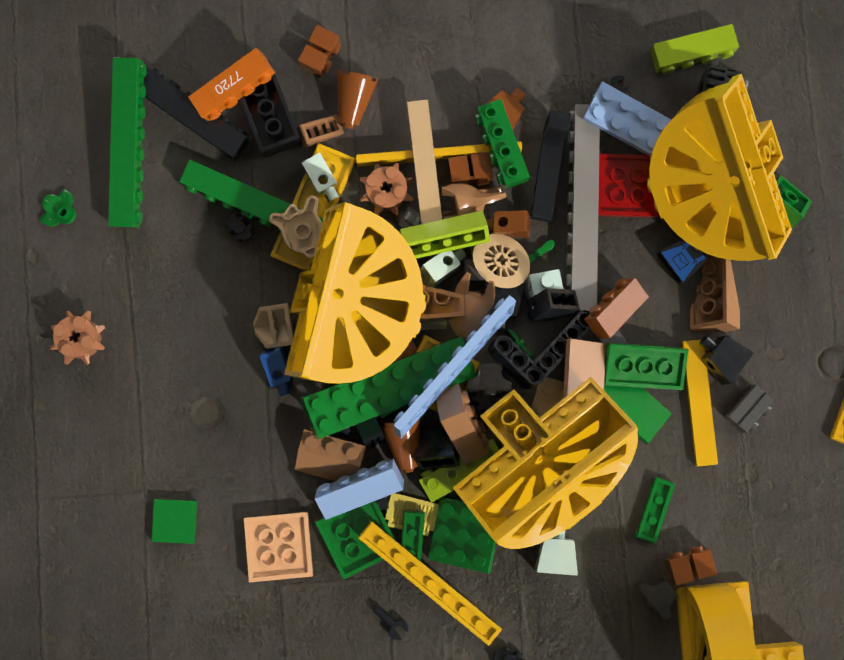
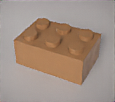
M459 384L445 389L436 399L440 421L464 464L487 456L486 446L489 445L485 433L483 434L486 429L482 420H477L478 414L474 405H469L470 399L466 390L462 391Z

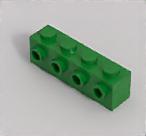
M499 99L477 107V114L474 115L477 126H481L484 132L481 134L484 145H488L491 151L488 155L492 166L496 165L498 171L496 178L499 185L503 184L505 190L528 182L530 176L502 100Z

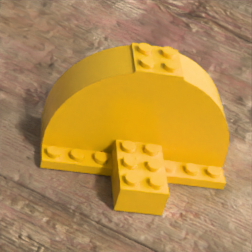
M742 74L735 75L728 83L710 88L692 98L663 129L653 148L650 161V178L647 180L649 192L653 195L655 210L659 212L661 219L664 218L679 237L696 249L718 258L735 261H752L765 258L768 260L776 259L792 231L774 175L776 168L783 159L772 120L757 123Z
M347 202L326 209L311 270L300 272L290 311V313L297 314L299 317L284 375L324 383H350L363 380L377 374L392 364L406 349L411 339L415 338L419 333L421 313L426 308V301H424L426 295H423L420 269L413 251L406 240L382 217Z
M592 377L587 379L540 418L513 389L480 416L504 447L454 486L453 489L498 545L509 549L534 546L570 529L602 503L621 480L632 462L638 443V428Z
M747 581L676 588L682 660H702L705 644L707 655L704 660H804L803 645L795 641L755 645L749 583Z

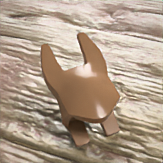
M463 183L442 187V195L451 197L453 209L441 212L442 218L447 219L484 211L485 204L505 198L506 192H501L500 186L479 189Z
M466 272L461 278L455 293L464 295L465 317L449 319L455 334L459 337L462 336V338H467L473 330L477 332L482 326L480 324L481 321L488 315L495 300L494 281H489L485 293L482 289L468 291L471 277L469 272Z

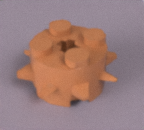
M375 163V170L368 177L360 178L367 192L360 198V201H369L374 207V214L379 215L382 211H392L398 216L399 207L402 206L403 202L413 201V198L407 193V185L413 181V178H405L399 171L398 163L391 167H381L378 163ZM384 186L391 187L389 193H386L385 190L381 191Z
M66 311V318L57 325L51 326L54 333V344L50 349L58 350L64 355V364L68 365L74 358L82 359L88 365L90 364L89 357L95 354L96 350H104L105 348L100 343L102 340L101 331L105 329V326H97L92 322L90 311H87L81 317L73 316L70 311ZM76 334H80L78 341H75Z

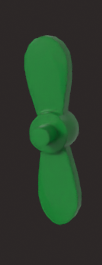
M549 240L540 249H536L534 253L528 255L530 264L536 258L542 257L543 253L552 250L555 242Z
M510 328L505 330L515 344L531 360L534 359L531 353L524 347L526 343L521 338L518 339Z

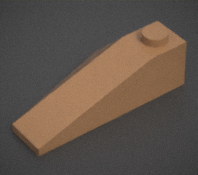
M706 254L707 261L703 264L701 270L703 274L702 279L695 291L697 292L696 300L690 308V330L715 333L739 330L740 308L731 260Z
M423 285V295H426L424 300L426 301V308L421 313L419 322L465 317L464 295Z

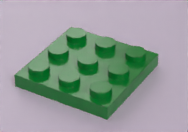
M441 497L428 560L490 574L496 542L463 501Z
M376 501L327 520L322 518L315 522L343 580L384 560L358 539V536L371 521L395 540Z

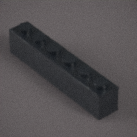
M146 66L147 72L143 82L146 88L145 98L236 161L249 143L246 137L247 133L238 126L234 128L229 125L230 121L223 115H220L215 120L207 121L203 119L188 97L191 95L190 92H182L179 90L181 87L173 80L168 82L163 78L164 75L156 68L151 70Z

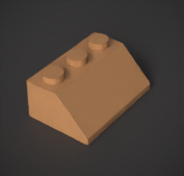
M304 429L298 449L295 470L337 481L342 476H351L360 470L366 446L332 436L315 439L312 431Z

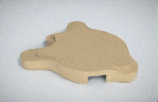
M309 196L301 210L295 204H291L284 213H272L269 217V221L281 230L286 245L311 259L314 258L322 221L317 213L319 200L316 196Z

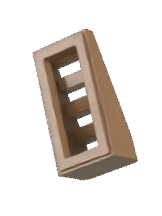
M337 114L301 124L297 128L303 148L344 134L342 125L338 122ZM331 121L335 129L334 132H332L331 127L329 125V122ZM324 124L327 134H324L321 125ZM315 127H316L317 132H318V134H319V136H317V137H316V134H315L314 129H313V128H315Z

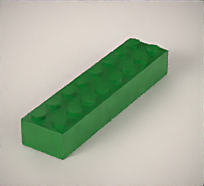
M462 336L454 337L397 359L384 370L371 377L350 383H336L300 397L299 399L313 437L321 439L409 404L415 395L420 396L423 393V387L429 379L432 378L434 380L439 373L437 371L445 362L449 364L453 359L452 354L459 346L462 348L465 346ZM471 361L447 388L476 377Z

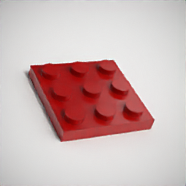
M599 154L598 216L659 217V212L655 210L653 195L649 192L647 180L650 178V156Z

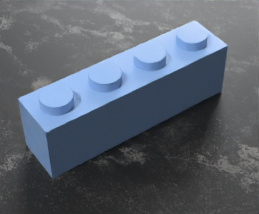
M394 459L389 461L383 460L369 469L363 468L351 476H342L336 482L322 484L316 490L315 501L327 520L402 491L404 479Z

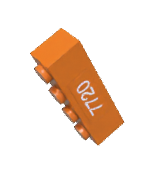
M255 48L188 97L203 119L207 121L215 120L221 115L223 110L235 106L238 103L237 100L252 94L255 87L267 83L272 78L271 76L275 74V71L264 54Z

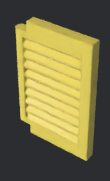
M394 493L391 494L385 519L389 520V527L402 530L404 510L425 511L423 535L428 536L429 531L434 532L439 504Z

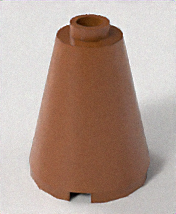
M338 70V122L342 123L341 127L354 129V125L359 126L377 85L378 78L349 72L348 74L344 73L343 70Z
M422 416L402 439L394 434L395 418L389 420L388 417L381 419V429L398 469L402 470L403 473L415 471V468L419 466L415 460V455L421 437Z

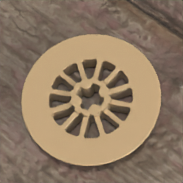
M490 234V242L475 245L473 250L475 268L488 283L491 280L494 281L496 287L513 288L522 284L528 277L530 271L529 257L525 249L513 238L503 234Z

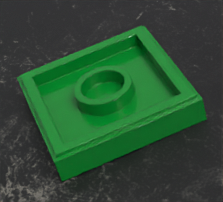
M154 499L152 542L194 544L198 501Z

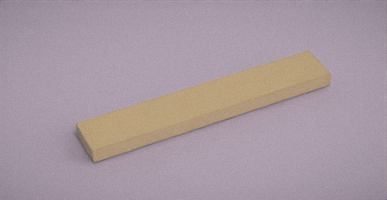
M428 100L407 102L421 224L442 220Z

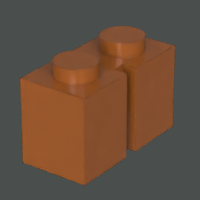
M316 25L308 40L311 44L310 46L306 44L298 59L300 67L322 77L324 72L327 73L332 64L330 59L333 55L338 54L341 44L339 35Z
M489 152L471 154L470 163L473 176H470L467 155L448 158L451 184H470L473 182L477 183V185L488 184L493 179Z
M703 545L690 548L691 552L683 554V551L671 553V557L665 558L672 584L677 586L695 581L694 577L703 579L717 575L710 549L703 548Z

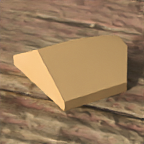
M288 303L259 307L253 324L255 335L264 344V347L268 349L292 345L294 331Z

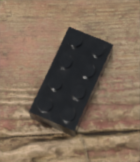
M275 74L271 76L272 78L267 83L255 87L252 94L240 98L264 158L302 144Z

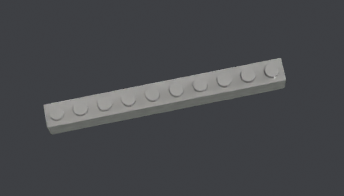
M575 104L573 111L569 112L571 113L570 123H572V131H569V143H572V151H569L568 163L572 164V171L568 172V184H571V192H568L567 202L571 204V212L567 214V225H571L570 233H567V245H570V253H567L566 265L570 266V274L566 275V286H569V290L576 291L580 308L576 312L582 310L590 311L592 307L597 305L600 129L583 120L589 107L586 104Z

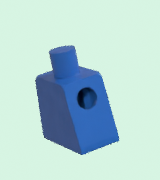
M276 347L262 352L260 359L270 386L277 387L279 396L292 393L288 383L292 380V376L284 375L287 360L283 347ZM274 371H281L283 376L277 377Z

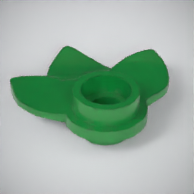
M63 189L59 196L53 194L44 196L42 198V207L46 212L40 217V222L49 227H54L59 223H72L76 218V212L72 206L74 200L72 194Z

